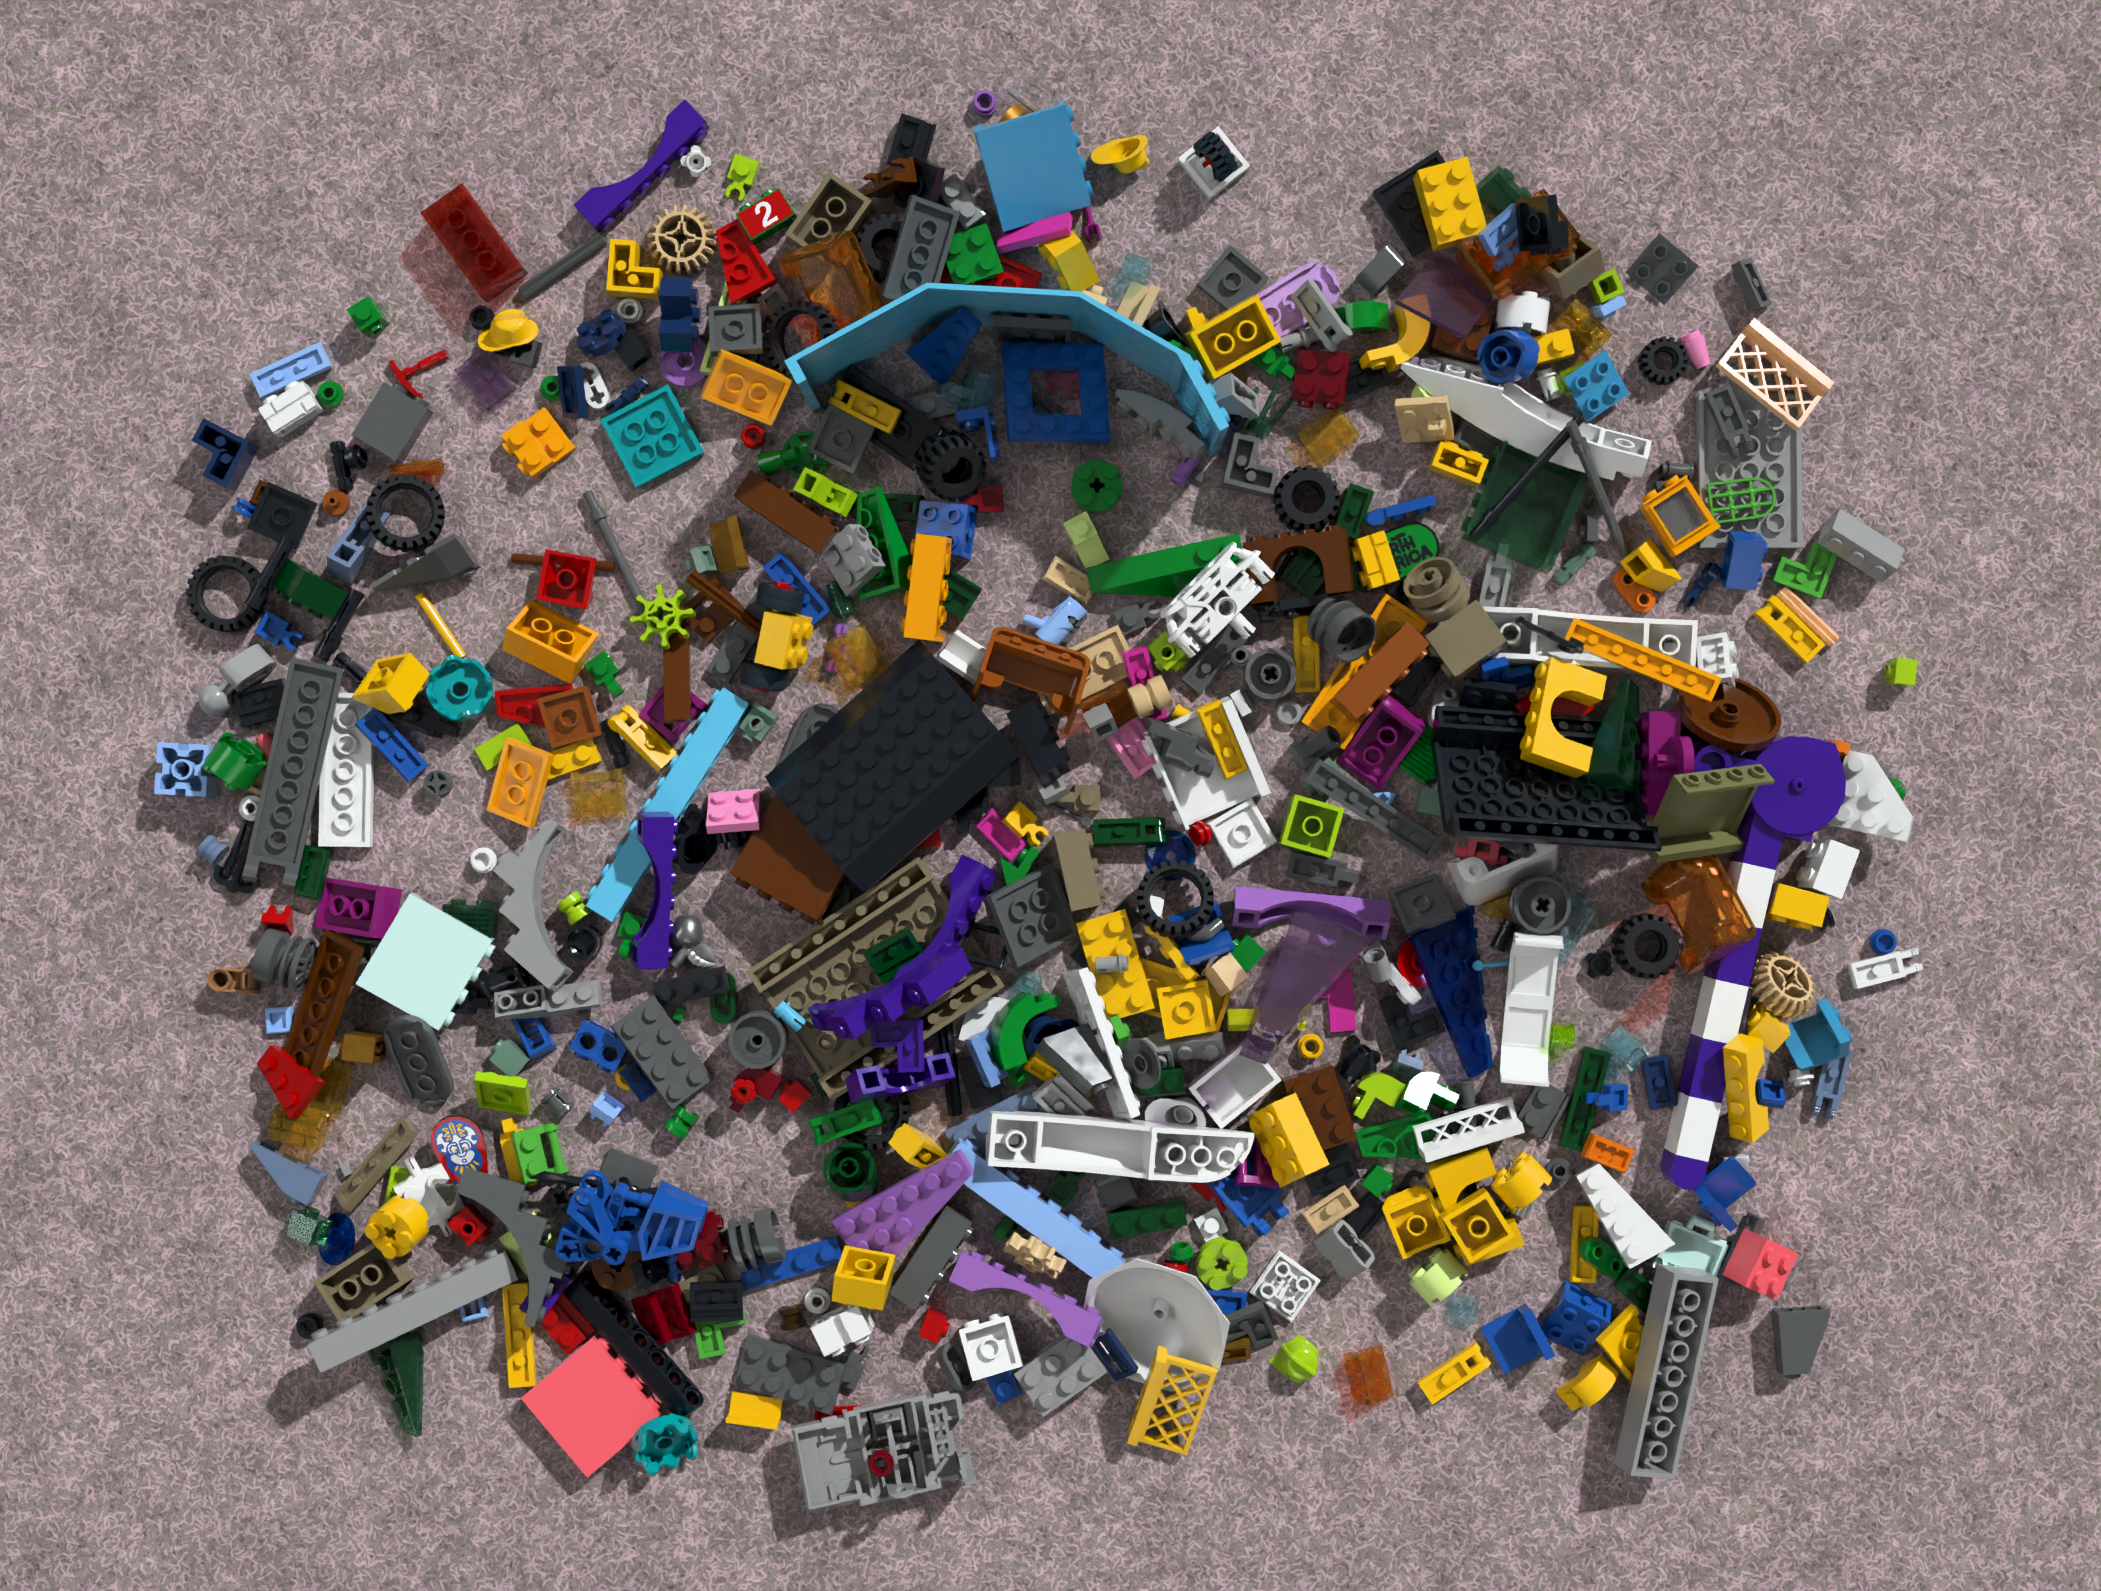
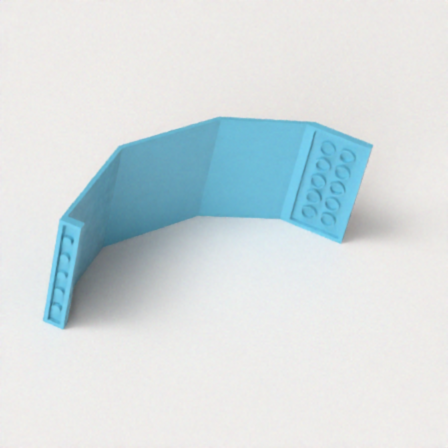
M925 283L785 360L789 371L814 413L822 409L813 392L814 389L847 372L851 365L856 367L935 323H943L963 306L982 323V326H992L993 315L998 316L1000 312L1014 313V317H1025V314L1029 313L1039 314L1040 318L1051 319L1052 315L1066 316V320H1071V331H1078L1095 342L1103 344L1107 349L1168 383L1186 416L1192 420V427L1198 438L1204 443V449L1209 457L1219 451L1229 428L1228 422H1230V417L1225 408H1219L1215 401L1217 394L1210 383L1206 385L1202 377L1204 370L1198 360L1193 361L1190 354L1081 291Z

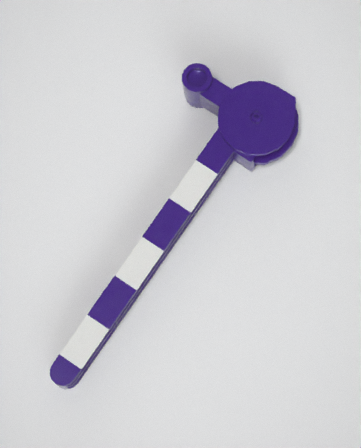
M1776 736L1774 741L1767 747L1756 751H1746L1740 757L1729 755L1725 749L1718 746H1693L1694 772L1761 764L1775 782L1774 784L1758 786L1737 830V834L1745 844L1741 851L1732 852L1676 1094L1677 1105L1673 1107L1661 1160V1172L1669 1182L1684 1190L1697 1188L1705 1178L1726 1087L1723 1047L1738 1035L1783 838L1811 842L1813 832L1823 828L1838 814L1845 798L1846 776L1836 744L1833 742L1812 737Z

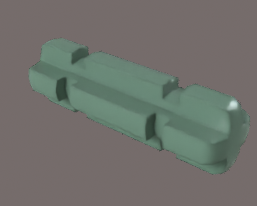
M1586 543L1579 549L1580 552L1575 553L1562 566V569H1558L1553 574L1552 578L1557 584L1563 585L1570 579L1569 576H1573L1587 562V559H1591L1597 551L1591 544Z

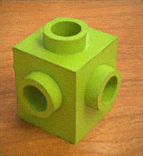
M1165 631L1147 649L1154 656L1152 662L1161 672L1165 669L1169 673L1173 671L1177 673L1187 665L1186 660L1189 657L1174 641L1168 643L1167 637L1169 633ZM1172 651L1171 656L1168 657V653Z

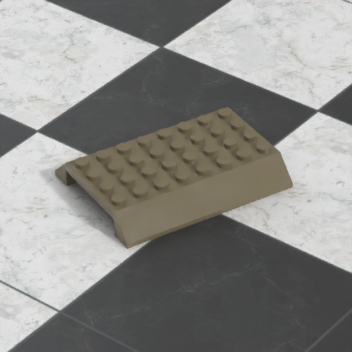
M920 857L824 919L823 925L818 923L746 971L758 991L764 993L774 1009L783 1000L786 1003L789 1002V1006L807 1020L797 1032L783 1020L781 1021L819 1076L818 1082L831 1101L848 1091L845 1078L853 1071L877 1065L883 1068L898 1058L897 1047H871V1027L857 1039H842L834 1031H820L812 1023V1016L808 1008L815 1003L844 1000L882 986L879 977L871 967L863 951L901 929L909 926L923 951L932 943L946 918L950 900ZM971 934L965 954L989 960ZM964 935L957 947H961ZM969 962L973 970L932 1004L925 1005L923 1010L913 1005L896 1020L923 1019L925 1040L1005 986L994 968Z

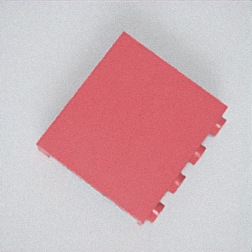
M597 1333L521 1397L522 1401L587 1478L627 1445L641 1425L659 1417L662 1413L660 1410L662 1406L659 1400L654 1395L649 1396L645 1392L643 1381L637 1375L632 1376L627 1370L628 1364L620 1355L616 1357L610 1350L612 1346L603 1336L599 1337Z

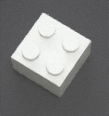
M1815 839L1814 843L1811 842L1806 849L1805 856L1808 859L1805 867L1802 866L1797 873L1796 880L1799 881L1797 887L1828 896L1832 899H1842L1860 850L1831 839Z

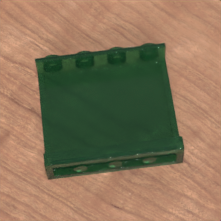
M1504 440L1500 447L1495 446L1491 454L1490 460L1494 462L1491 469H1486L1480 483L1484 486L1481 493L1476 492L1470 507H1473L1474 510L1471 517L1466 516L1460 530L1464 531L1461 539L1548 574L1553 569L1589 480L1586 473L1581 472L1577 475L1547 462L1498 516L1500 519L1495 525H1490L1476 540L1470 532L1483 519L1482 515L1488 508L1491 510L1537 459L1507 446L1508 441Z

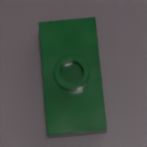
M305 845L294 895L322 900L333 850Z

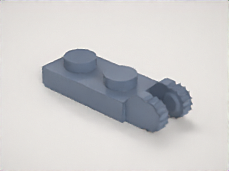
M1849 1050V1056L1819 1066L1810 1108L1811 1115H1819L1823 1097L1830 1099L1825 1110V1116L1831 1120L1835 1117L1838 1103L1842 1099L1852 1050Z

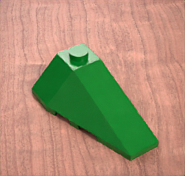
M875 487L858 493L856 524H861L867 530L870 541L879 550L881 559L886 565L858 591L859 599L865 600L909 590L910 581L907 579L909 565H912L913 562L881 487Z

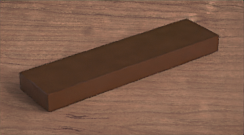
M681 624V628L690 634L689 624ZM675 632L670 635L668 640L670 649L666 650L663 647L664 721L666 724L692 722L690 637L685 639L681 633Z

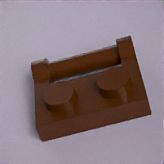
M714 575L708 579L711 584L742 606ZM698 592L684 606L681 605L679 609L687 610L692 608L695 610L707 597ZM712 603L696 619L687 617L684 620L708 644L734 618L715 603Z

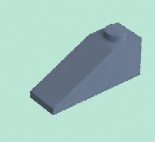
M367 503L326 556L328 573L349 584L360 573L377 542L367 522ZM380 507V519L383 526H385L391 512Z
M262 1140L252 1142L250 1146L252 1151L282 1192L291 1197L290 1200L293 1203L304 1206L315 1201L328 1176L327 1173Z

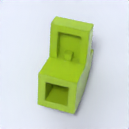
M806 467L793 489L808 500L844 517H847L857 498L855 492L832 482L824 475Z
M1375 1072L1362 1077L1355 1085L1362 1089L1363 1092L1361 1094L1356 1093L1350 1103V1106L1353 1107L1351 1113L1363 1120L1375 1097L1394 1108L1406 1085L1382 1072Z

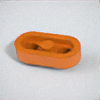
M1624 567L1615 572L1613 585L1630 608L1637 613L1650 611L1656 602L1653 591L1646 586L1636 583ZM1625 575L1631 578L1630 584H1626L1623 581ZM1641 595L1646 597V604L1640 603L1639 597Z

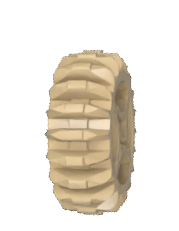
M673 205L672 213L664 209V218H661L659 215L655 217L658 225L650 224L651 230L655 233L647 234L648 239L653 241L648 244V248L654 251L651 256L654 260L659 259L658 265L660 267L667 265L666 270L670 273L674 270L675 266L678 275L683 273V268L686 269L688 274H692L691 266H695L698 271H701L702 268L699 262L702 260L704 264L708 265L709 260L705 255L714 256L715 254L709 248L717 246L716 240L711 239L716 236V231L711 229L713 223L711 220L705 221L707 216L704 212L698 215L696 207H693L690 212L687 205H683L681 211H679L676 205ZM688 221L696 224L701 229L702 237L689 233ZM678 222L677 228L675 230L670 232L666 231L669 226ZM684 233L685 237L687 238V241H684V243L680 246L679 242L677 241V238H680V236ZM662 242L675 246L676 258L664 252ZM698 248L693 255L686 257L689 249Z
M1772 951L1760 956L1754 962L1749 986L1754 988L1752 994L1757 995L1759 998L1758 1002H1762L1765 1005V1010H1772L1774 1016L1779 1014L1783 1019L1786 1017L1793 1019L1803 1015L1812 1007L1815 1002L1814 998L1817 995L1814 990L1816 984L1811 981L1813 976L1806 972L1807 967L1803 968L1800 965V960H1793L1791 954L1785 956L1782 951L1779 953Z

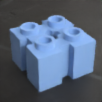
M158 742L156 763H163L162 773L155 774L154 794L217 797L218 777H212L211 774L202 768L205 758L214 746ZM186 767H189V773L185 772Z

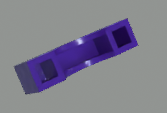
M949 1053L924 1057V1072L898 1073V1067L880 1068V1065L856 1069L845 1078L851 1104L945 1086L956 1077Z

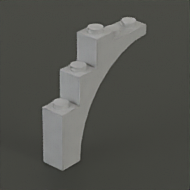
M550 818L538 827V833L535 837L522 846L519 855L511 851L502 855L498 859L497 867L493 871L515 890L503 899L502 906L499 909L505 917L520 929L519 932H515L508 939V945L504 951L546 988L558 991L574 971L562 960L554 948L543 921L541 907L542 879L552 849L565 830L561 823Z

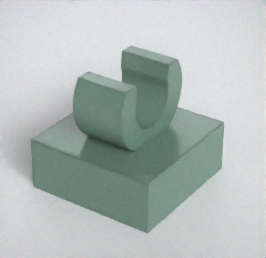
M697 546L690 549L692 558L684 561L687 571L697 570L698 574H709L718 571L710 546Z

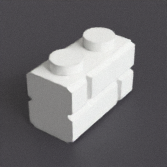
M294 381L285 387L284 393L279 396L272 395L263 401L264 405L258 408L272 432L281 438L324 411L309 385L303 381Z

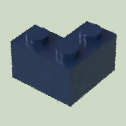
M661 277L658 295L661 308L659 327L661 351L693 352L694 342H698L699 329L696 325L701 323V308L696 306L699 301L698 289H694L692 278Z
M205 418L201 421L192 439L193 442L214 452L202 476L236 492L259 446Z

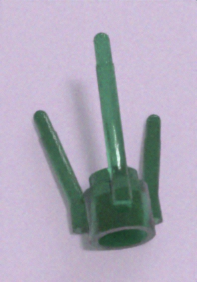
M1275 384L1261 413H1259L1260 417L1253 420L1249 419L1245 423L1247 424L1245 430L1251 434L1254 433L1255 436L1262 439L1265 434L1270 435L1275 424L1294 403L1292 396L1271 422L1268 423L1270 418L1266 414L1279 389V385ZM1256 386L1254 388V392L1257 395L1259 392V387Z

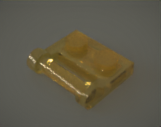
M863 623L823 645L826 653H830L845 681L843 684L847 691L856 688L864 681L883 672L887 668ZM844 643L860 671L855 676H853L838 648Z
M614 768V771L580 774L579 771L571 772L570 779L575 818L627 814L623 768ZM615 781L616 789L583 792L581 789V784Z

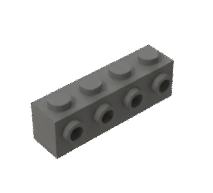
M946 1203L896 1279L889 1294L913 1310H916L918 1305L923 1307L931 1295L928 1292L929 1288L933 1283L938 1285L945 1274L942 1268L947 1261L950 1263L954 1261L960 1251L956 1247L961 1240L966 1242L974 1230L971 1227L973 1219Z

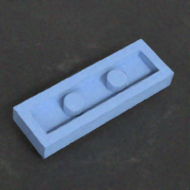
M318 342L251 373L250 377L260 398L265 399L285 390V387L294 381H304L333 368L323 344Z

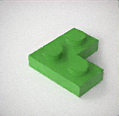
M1813 542L1804 565L1785 557H1779L1770 582L1783 587L1786 586L1791 590L1812 598L1821 599L1837 555L1819 543Z
M744 1306L743 1320L694 1322L697 1329L694 1333L700 1359L726 1353L722 1328L745 1324L747 1321Z

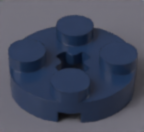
M606 309L591 321L583 322L578 326L577 346L585 356H588V354H592L594 357L602 356L619 344L617 338L620 334L624 337L626 325L619 315L614 314L610 309Z

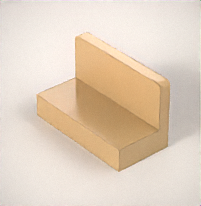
M1131 281L1116 312L1143 327L1160 294L1161 288L1152 284L1148 288L1136 281Z

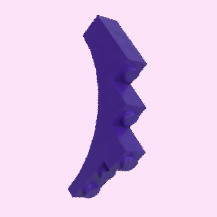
M945 947L917 968L885 985L844 1000L815 1003L808 1008V1011L812 1016V1023L820 1031H834L842 1039H857L877 1021L894 1022L914 1004H932L973 970L962 947Z

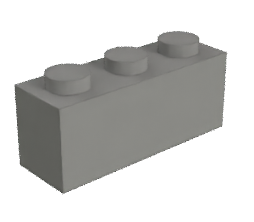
M1842 509L1837 510L1824 523L1817 542L1881 583L1898 570L1904 548Z

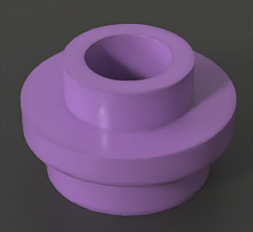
M987 90L979 91L972 100L973 110L982 117L992 115L998 106L996 96ZM988 100L990 105L987 108H983L980 106V102Z

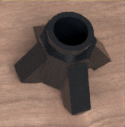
M1356 1035L1347 1037L1343 1061L1341 1062V1068L1338 1070L1339 1074L1350 1083H1355L1362 1077L1377 1072L1376 1064L1381 1061V1054L1378 1051L1371 1050L1364 1044L1359 1045L1360 1039Z

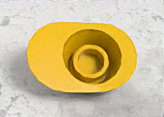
M1136 135L1130 138L1112 140L1095 148L1091 153V160L1098 165L1112 164L1122 174L1146 168L1149 165L1145 150L1148 138L1145 135Z
M506 309L499 312L491 321V328L481 332L478 337V344L484 351H500L528 344L536 338L539 329L534 321L527 319L523 311Z

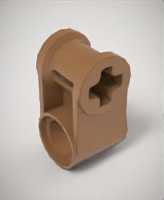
M252 967L218 968L211 971L208 975V985L214 991L260 994L258 981L252 978ZM221 972L227 976L225 986H222L218 981V976Z

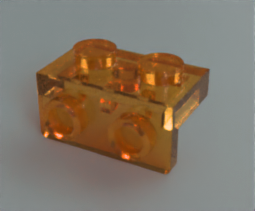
M1124 680L1087 696L1080 701L1079 705L1083 714L1093 707L1106 703L1117 726L1137 717L1127 692L1128 686Z
M1382 1345L1371 1346L1356 1353L1346 1352L1343 1354L1345 1370L1348 1373L1351 1385V1395L1356 1404L1373 1405L1394 1396Z

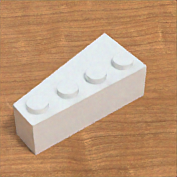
M1594 1163L1574 1174L1575 1179L1627 1268L1631 1269L1675 1245L1674 1241L1599 1163Z

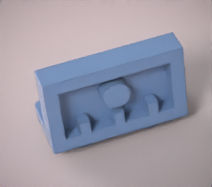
M984 1030L964 1040L984 1086L992 1088L1000 1084V1080L1008 1077L1007 1070L999 1069L993 1061L990 1046L991 1034L989 1030Z

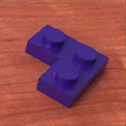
M899 1019L894 1022L877 1021L871 1026V1047H897L898 1073L925 1071L923 1019Z

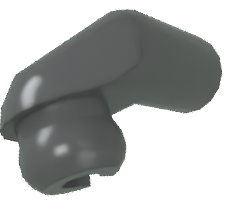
M1216 918L1210 924L1204 925L1201 930L1198 929L1196 934L1192 936L1188 934L1186 937L1190 941L1207 942L1223 930L1225 924L1220 918Z

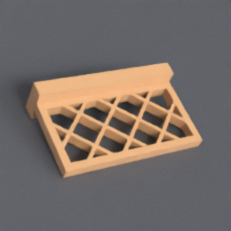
M1754 318L1737 335L1736 340L1715 367L1796 431L1834 382ZM1742 340L1752 348V352L1743 353ZM1744 358H1754L1756 369H1746ZM1761 358L1768 360L1772 364V369H1763ZM1737 359L1740 370H1733L1726 364L1727 360ZM1764 374H1774L1776 385L1766 386ZM1781 374L1789 377L1792 380V385H1783ZM1748 375H1757L1760 386H1753L1748 380ZM1794 390L1796 401L1787 402L1784 391ZM1801 390H1805L1814 397L1812 401H1803ZM1768 391H1777L1780 402H1773L1769 399ZM1788 407L1798 408V420L1789 415Z

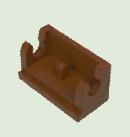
M913 157L895 159L891 162V167L878 174L869 173L865 175L863 179L871 180L874 183V188L868 187L863 189L864 196L886 198L917 183Z

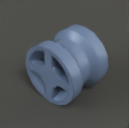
M209 835L196 850V856L205 858L210 866L216 867L229 851V846L220 844L215 836Z

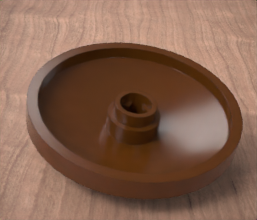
M1735 679V688L1732 689L1729 688L1728 683L1719 684L1711 703L1681 691L1676 699V709L1681 711V720L1686 727L1701 739L1724 749L1744 752L1763 749L1774 741L1781 727V716L1773 701L1761 690L1740 679Z

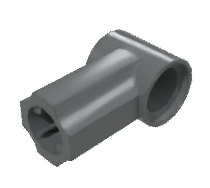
M1328 725L1311 737H1305L1302 741L1290 747L1289 751L1302 770L1311 766L1316 758L1321 759L1322 755L1341 744L1340 734L1336 728Z

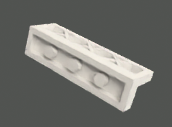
M1511 1097L1412 1126L1419 1154L1426 1163L1525 1133L1523 1123L1517 1118ZM1508 1107L1510 1117L1501 1120L1493 1117L1498 1108ZM1481 1114L1486 1117L1481 1126L1473 1127L1469 1124L1474 1115ZM1456 1121L1462 1124L1455 1134L1450 1135L1444 1132L1451 1122ZM1433 1129L1437 1132L1432 1141L1423 1143L1421 1131Z

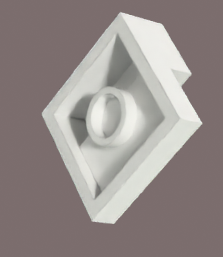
M1003 1312L988 1316L989 1321L979 1324L978 1319L964 1323V1329L959 1330L972 1381L1023 1367L1009 1315L1004 1316Z

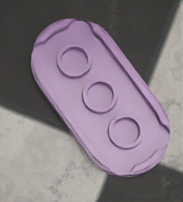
M1317 263L1305 264L1257 294L1279 337L1292 334L1309 323L1291 298V295L1307 279H1313L1331 306H1334L1339 295V280L1332 269Z

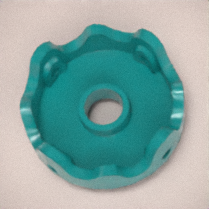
M457 655L447 656L441 664L431 670L426 689L427 697L435 711L442 717L457 722L470 721L483 714L489 707L494 692L492 679L485 667L476 659H465ZM462 684L468 687V692L464 696H456L454 694L456 686Z
M669 1414L654 1418L641 1425L632 1438L631 1446L635 1462H641L646 1472L651 1476H655L660 1467L675 1469L684 1455L690 1460L696 1459L698 1437L693 1423L686 1417Z

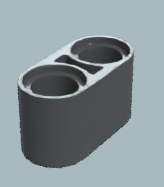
M1388 244L1355 279L1374 297L1377 291L1382 286L1384 287L1394 277V274L1404 267L1407 261Z

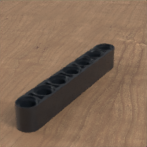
M582 1272L567 1286L566 1293L570 1301L672 1414L687 1418L702 1406L704 1398L701 1391L609 1289L602 1288L599 1285L593 1272Z

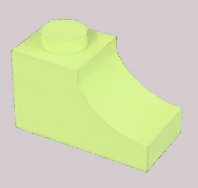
M1086 511L1063 523V527L1085 569L1110 560Z

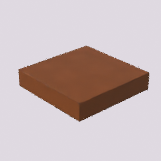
M589 685L537 699L551 748L603 734Z

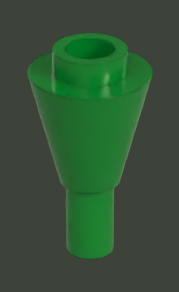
M796 446L786 451L760 452L757 461L758 468L767 476H772L789 460L799 457L801 451Z

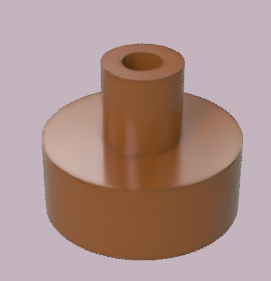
M331 490L323 497V507L329 514L341 516L349 510L350 499L346 493L340 490Z

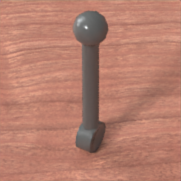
M1044 799L1041 801L1043 807H1051L1079 820L1083 826H1088L1091 823V819L1088 816L1082 817L1054 803L1046 805Z

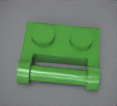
M557 1121L510 1133L522 1184L537 1181L530 1177L543 1171L559 1174L569 1172L568 1165L564 1163L560 1147ZM545 1132L547 1133L554 1167L551 1168L547 1167L540 1134Z

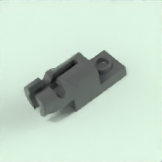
M1146 717L1143 726L1149 732L1148 736L1163 741L1159 754L1168 765L1187 772L1192 771L1193 768L1196 775L1204 778L1211 776L1217 757L1197 745L1199 739L1194 733Z

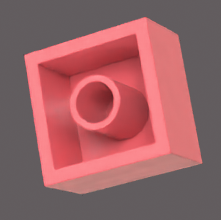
M1744 1228L1722 1275L1777 1301L1787 1277L1794 1267L1798 1253Z

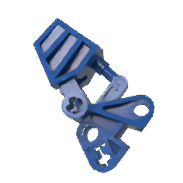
M589 1170L584 1173L579 1189L574 1191L566 1211L570 1218L561 1228L555 1247L556 1256L564 1262L597 1260L603 1256L607 1263L618 1265L624 1261L628 1251L641 1252L642 1261L691 1251L695 1247L698 1233L703 1229L709 1202L664 1181L661 1182L655 1195L629 1191V1187L625 1183H618L615 1189H613L604 1174L597 1170ZM587 1177H596L600 1185L598 1187L590 1186ZM626 1201H629V1202L637 1203L638 1206H637V1205H628V1206L626 1207V1206H625V1203H626ZM641 1207L648 1208V1211H643ZM587 1243H597L600 1247V1250H590L587 1246Z

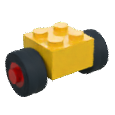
M775 581V583L761 582L758 586L756 604L772 609V611H764L755 660H745L740 675V682L754 687L756 691H784L789 673L788 669L803 668V664L806 663L808 658L807 644L808 639L813 634V618L797 614L802 610L805 594L800 589L790 587V583Z

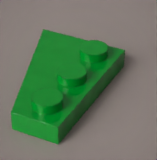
M1427 1109L1419 1117L1409 1114L1355 1130L1361 1156L1422 1158L1419 1154L1412 1126L1431 1121L1430 1110ZM1433 1129L1421 1131L1423 1143L1432 1141L1436 1135V1131Z

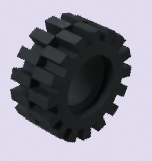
M1662 336L1659 339L1652 340L1642 349L1638 360L1640 362L1639 370L1643 371L1642 376L1644 378L1647 377L1649 379L1648 382H1655L1656 385H1668L1684 374V370L1688 366L1686 362L1689 360V356H1685L1687 350L1685 347L1683 349L1680 347L1682 344L1680 341L1676 343L1674 342L1675 338L1670 337L1666 339V336ZM1666 352L1671 356L1672 366L1669 370H1659L1655 366L1654 357L1656 353Z

